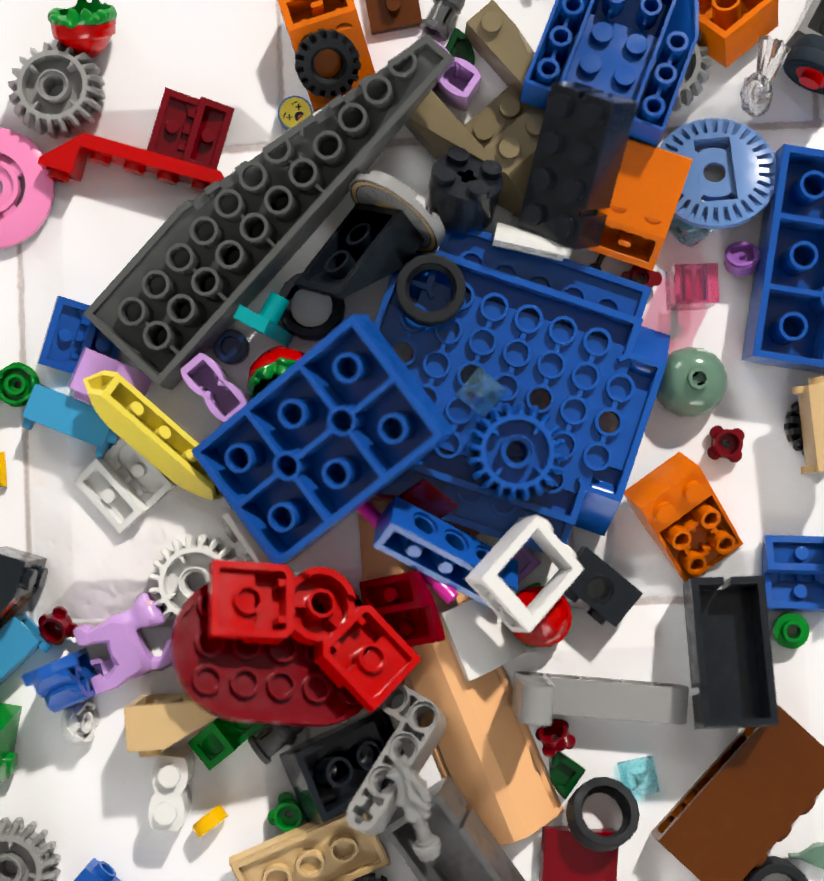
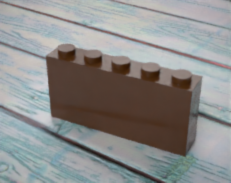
M777 705L779 726L743 728L651 831L656 840L700 881H744L743 879L752 869L759 868L766 861L767 852L776 842L783 841L792 830L791 825L800 815L807 814L816 803L815 798L824 789V746L779 705Z

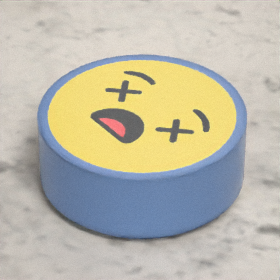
M301 96L285 98L278 108L280 124L286 131L313 114L310 103Z

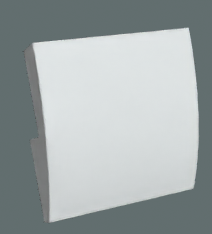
M497 222L492 246L563 261L566 256L567 247L523 228Z
M122 438L106 452L103 459L96 458L74 480V483L119 534L134 524L177 485Z
M472 598L466 599L467 601L444 610L439 615L465 680L471 681L525 653L526 649L523 643L512 634L511 630L491 608Z

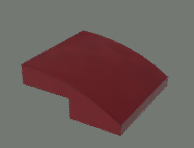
M165 87L147 150L217 170L235 108L202 96L200 99Z
M418 570L359 582L363 605L372 606L409 646L446 640L435 601Z
M568 826L542 827L539 881H617L619 847L612 851L597 852L587 849L573 837ZM613 828L591 829L594 833L601 836H610L617 832Z

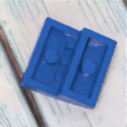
M58 295L37 364L73 374L84 347L115 360L118 359L120 349L83 315L90 305Z
M765 535L763 537L762 576H764L768 611L824 612V536Z

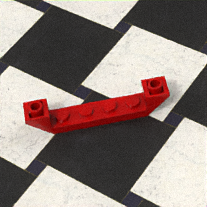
M82 133L39 157L37 163L43 169L48 170V178L68 184L69 179L81 182L88 157L90 161L102 166H110L111 162L123 165V170L134 175L143 176L144 171L157 175L156 179L170 185H177L178 181L191 184L190 188L199 193H204V189L213 182H219L224 179L219 170L87 133Z

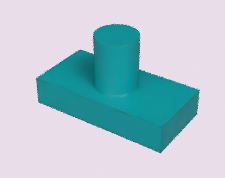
M272 291L259 314L239 305L233 316L238 321L287 348L294 337L293 334L278 326L290 301Z

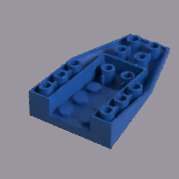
M555 0L524 80L519 102L545 111L552 82H578L603 90L604 93H612L638 102L628 138L657 147L665 131L699 37V0Z

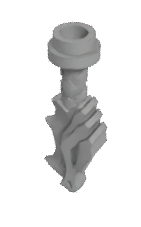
M402 755L394 761L396 765L391 768L385 777L392 779L397 785L398 796L395 806H400L404 809V819L413 823V827L416 830L417 839L412 845L414 853L421 861H431L440 855L441 848L439 837L431 834L430 828H428L427 819L431 815L430 808L432 805L430 801L432 796L427 782L415 770L412 771L410 769L407 756Z

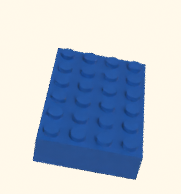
M783 144L774 153L776 157L774 194L763 210L758 243L761 257L753 277L741 361L824 374V150Z
M352 314L191 450V452L273 564H287L301 555L456 432L367 314Z

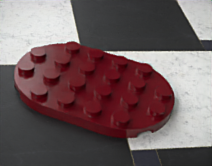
M209 581L197 589L178 612L170 638V656L173 670L188 697L211 715L241 723L325 727L348 720L365 708L345 686L338 688L314 662V646L299 643L290 635L278 645L241 643V639L208 638ZM355 593V607H360L363 603L359 600L360 596ZM312 599L311 603L313 609L316 612L323 614L324 609L322 604L319 601Z

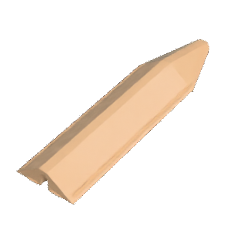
M374 496L368 502L382 514L391 501ZM358 512L363 581L415 571L412 567L373 547L375 528ZM426 582L439 613L470 598L455 590L459 595L454 601L447 604ZM443 626L446 640L410 646L422 660L402 682L405 686L433 702L445 714L447 727L432 752L442 778L450 776L468 801L465 810L474 809L499 845L516 843L529 837L563 813V807L528 724L519 722L512 710L513 688L503 665L478 678L466 681ZM428 712L422 716L420 720L421 728H426L433 723V712Z

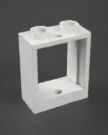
M538 515L520 517L465 578L469 585L512 632L530 633L584 570V567L577 561V555L574 550L562 543L553 533L552 525ZM531 537L559 570L531 603L525 607L497 574Z

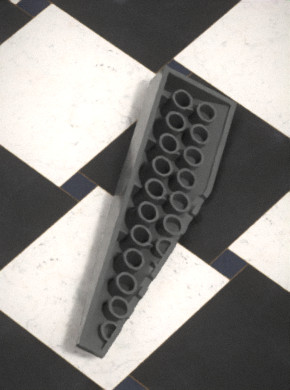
M426 34L387 62L388 65L374 75L370 73L359 81L358 86L342 97L339 95L328 102L329 106L315 116L311 114L262 149L263 152L253 159L243 161L227 177L207 186L204 189V193L192 201L187 200L181 204L88 307L83 315L158 387L173 390L183 379L180 369L198 353L205 354L236 320L233 316L239 305L247 308L348 194L349 185L356 175L361 172L364 174L428 96L455 61L454 57Z

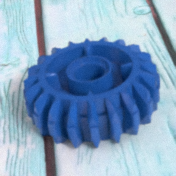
M523 402L517 404L516 413H512L509 403H504L502 405L504 415L501 417L495 408H491L489 410V415L493 420L491 423L483 417L477 420L478 424L485 429L483 433L474 429L470 431L469 435L478 439V444L471 443L466 445V450L477 451V457L467 459V465L479 463L481 468L472 474L473 479L485 475L487 480L481 485V488L486 491L492 484H495L497 486L493 494L495 498H500L503 490L506 489L508 490L507 499L509 502L515 501L516 491H520L523 501H529L530 493L528 489L530 488L533 489L537 496H542L544 492L539 483L543 481L547 486L553 487L555 482L548 476L549 472L561 475L563 472L561 467L553 465L554 460H566V454L555 453V447L566 444L565 439L554 441L552 438L553 434L561 430L560 426L555 425L548 430L545 424L550 421L551 415L547 413L540 421L535 418L539 411L537 406H533L529 414L526 415L524 414L525 405ZM511 442H519L525 448L526 455L520 463L512 462L507 457L506 449Z

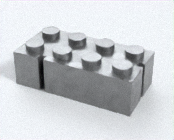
M449 775L428 788L432 796L430 801L432 805L430 808L431 815L427 819L428 828H430L431 834L439 837L441 842L440 855L436 859L421 861L414 853L412 845L417 839L416 830L413 827V823L404 819L405 811L402 807L396 810L387 827L383 830L419 881H526L474 809L465 810L468 801Z

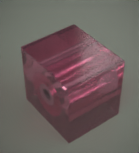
M718 263L674 264L665 272L667 311L708 310L719 303Z

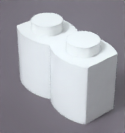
M168 747L157 757L154 763L152 785L155 793L148 807V821L152 830L177 832L190 813L192 794L189 784L194 776L196 766L195 755L192 749Z

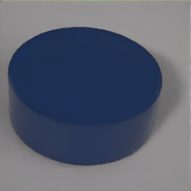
M228 329L213 344V350L221 362L234 366L241 364L247 359L250 352V344L245 335L240 331Z

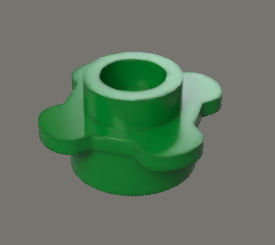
M283 792L278 796L277 806L267 816L268 822L271 825H276L285 832L299 827L302 819L305 818L299 802L293 799L289 792ZM291 811L292 816L287 817L285 812Z

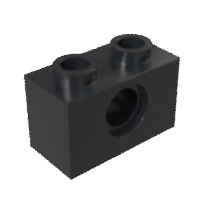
M582 546L576 553V559L584 567V570L563 594L574 603L579 598L590 607L586 613L600 625L604 626L606 622H609L616 627L643 593L588 547ZM595 579H601L605 585L604 593L598 598H591L588 593L590 582Z

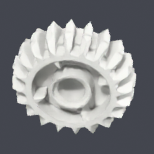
M189 534L185 535V547L179 539H174L171 543L175 552L166 547L160 550L166 562L159 559L153 561L152 565L161 571L160 573L149 574V580L158 581V586L150 588L149 594L160 593L162 599L156 600L155 606L160 607L164 604L167 606V609L163 612L165 619L171 617L174 613L177 615L183 604L195 592L189 583L192 573H201L207 583L209 581V563L212 560H228L226 556L233 550L230 545L219 551L220 538H214L210 546H208L207 534H200L197 544L193 535ZM237 556L228 561H241V558Z

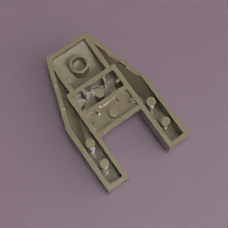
M491 0L466 22L465 35L474 50L508 88L465 125L456 118L431 90L405 123V126L435 160L447 155L449 149L460 147L467 150L469 156L483 162L486 160L498 162L502 167L503 185L497 205L519 218L545 111L519 102L524 80L535 52L516 24L494 0Z

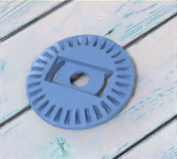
M721 118L696 120L677 128L659 146L661 149L693 159L673 215L689 225L705 229L732 228L752 220L764 210L772 199L775 184L776 157L766 140L744 124ZM709 166H719L724 170L725 177L721 181L711 182L705 178L703 172Z

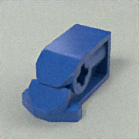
M86 647L21 675L25 687L33 685L36 693L44 697L47 707L53 713L96 695L90 678L97 675L95 668L91 666V659Z

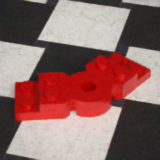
M212 560L209 563L208 638L241 639V643L278 645L290 635L299 643L314 646V662L338 688L345 686L369 713L375 711L422 660L372 606L361 605L360 607H355L354 599L356 596L353 587L343 575L333 569L312 567L294 578L293 571L286 564ZM312 599L317 600L322 604L324 609L323 614H320L313 609L311 603Z

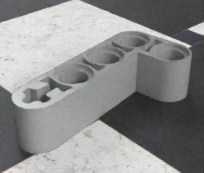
M402 683L379 705L385 713L400 724L347 809L349 825L368 836H376L382 833L399 807L395 806L398 796L397 785L394 783L390 791L383 793L381 783L386 774L396 765L394 761L401 757L402 748L407 744H414L415 751L408 759V764L412 771L415 770L419 774L447 727L445 714L433 702ZM399 694H404L405 700L403 704L397 709H392L391 702L393 698ZM428 712H433V723L426 728H421L420 720L422 716ZM373 796L384 801L382 805L372 800ZM366 810L373 816L370 822H367L362 817Z

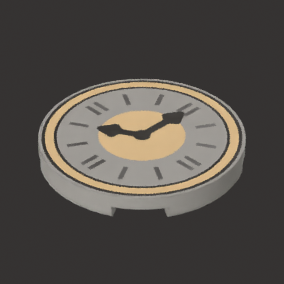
M372 170L370 174L358 173L350 183L349 193L354 204L362 203L402 210L424 239V242L417 249L418 252L424 254L434 253L444 241L445 229L438 214L432 213L430 215L425 207L416 199L418 193L402 181L384 172Z

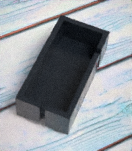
M552 82L518 227L573 250L599 246L607 215L603 213L582 215V211L610 207L636 112L637 101L612 93H604L603 90L578 82Z
M764 576L730 577L726 581H724V577L690 578L683 584L691 689L699 688V694L692 696L695 729L779 726Z

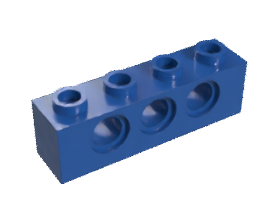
M395 496L377 519L373 547L489 607L465 578L493 547ZM511 558L497 575L513 593L518 589V560Z

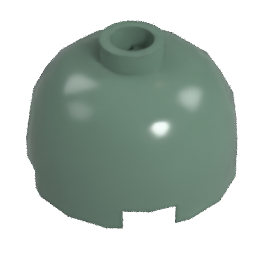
M685 347L671 352L668 355L667 365L656 395L658 401L667 411L680 417H696L709 413L721 402L727 389V374L724 365L715 354L704 348Z

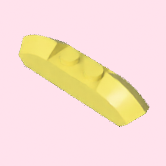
M103 370L83 379L95 411L113 432L181 488L210 500L222 498L220 490L191 452L199 443L119 373Z

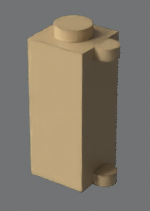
M824 376L809 378V385L791 387L792 395L798 394L806 465L800 467L801 474L824 472Z

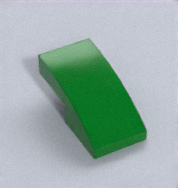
M217 717L187 743L210 771L266 724L233 722Z

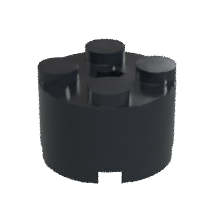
M460 147L449 149L448 154L437 159L432 166L424 204L425 209L428 208L431 215L432 213H437L444 229L452 232L468 233L469 228L479 227L478 231L487 228L493 221L503 185L501 165L493 160L483 162L471 157L467 150Z

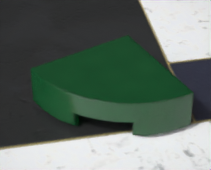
M455 27L445 48L453 57L464 59L474 65L475 56L473 48L467 36Z
M561 751L557 752L555 756L550 757L549 774L555 789L566 800L586 769Z

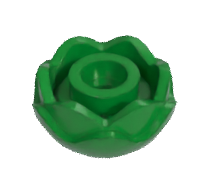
M20 362L11 363L9 366L1 369L0 400L12 407L27 405L34 385H40L37 373L31 367ZM17 382H20V388L15 387Z

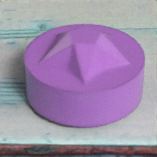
M746 241L732 243L726 248L724 253L725 269L735 276L753 274L757 271L761 257L759 248L753 243Z

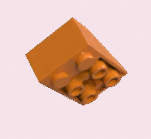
M278 0L294 54L298 51L301 40L304 41L307 38V34L315 33L318 29L323 28L325 30L333 29L347 36L358 50L360 56L361 70H358L359 78L351 86L355 88L364 77L370 73L371 75L375 74L353 0ZM330 49L320 51L315 56L313 63L315 72L326 78L336 75L341 67L339 54ZM307 90L314 112L336 98V95L331 96V99L320 95L315 96L311 91Z
M628 138L610 207L597 209L596 213L607 215L600 244L597 247L585 249L653 271L693 159Z
M680 451L624 492V497L635 515L684 583L690 578L699 577L743 545L742 540L700 466Z

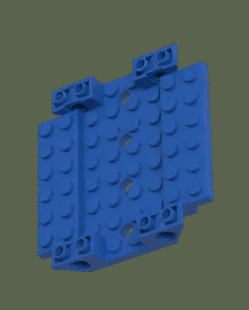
M469 228L468 233H456L445 229V239L439 246L436 255L445 256L454 262L462 272L466 285L463 306L457 315L447 323L434 327L417 325L408 319L400 309L396 296L398 275L402 271L400 269L390 276L374 324L392 348L400 343H406L411 346L413 357L404 364L456 433L384 488L376 497L392 501L397 496L435 517L500 539L520 517L533 515L546 519L552 525L553 533L566 545L573 526L604 536L621 504L667 365L670 335L641 326L643 322L642 316L652 287L566 258L563 261L492 246L494 234L482 230L478 231L479 229ZM416 251L413 259L426 254ZM432 269L421 271L415 275L409 287L410 299L414 305L427 312L440 311L447 306L453 292L451 282L447 276L440 271ZM474 366L479 369L482 376L479 384L468 386L463 383L461 371L465 367ZM536 389H542L548 393L550 401L545 409H539L535 418L540 421L548 413L551 415V419L545 424L546 428L549 430L555 425L560 426L561 430L553 434L552 438L554 441L565 439L566 444L555 447V453L566 454V460H554L553 465L561 467L563 472L561 475L549 472L548 476L555 482L553 487L547 486L543 481L539 483L544 492L542 496H537L532 488L528 489L530 493L529 501H523L520 491H516L515 501L509 502L507 499L508 490L506 489L503 490L500 498L493 497L497 487L495 484H492L489 489L484 491L481 485L487 480V477L485 475L477 479L472 477L475 471L481 469L479 463L467 465V459L477 457V451L466 450V445L471 443L478 444L479 442L478 439L469 435L470 431L474 429L483 433L485 429L478 424L477 420L483 417L491 423L493 421L489 415L491 408H495L500 417L503 416L502 405L504 403H509L512 413H516L517 404L523 402L525 405L524 414L528 415L533 407L529 399L531 392ZM604 412L614 414L618 420V426L612 433L604 432L599 426V417ZM511 442L507 446L506 454L512 462L520 463L525 458L526 451L521 443ZM531 537L523 544L526 548L544 553Z

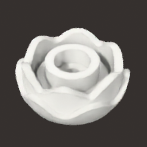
M84 700L64 710L61 716L60 727L65 738L72 744L83 746L85 742L94 739V729L100 721L99 715L95 711L96 705L94 703Z

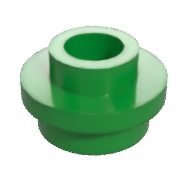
M784 613L775 620L772 633L779 645L788 649H795L801 647L807 641L809 626L802 616L795 613ZM790 625H795L797 633L794 637L790 638L787 635V628Z

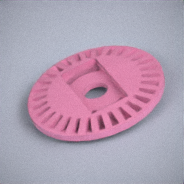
M0 128V181L3 185L0 194V249L15 246L35 234L47 219L55 195L54 180L47 177L48 170L43 169L37 164L39 157L44 155L43 152L27 137L5 128ZM24 176V196L19 206L16 207V203L21 195V181L19 178Z

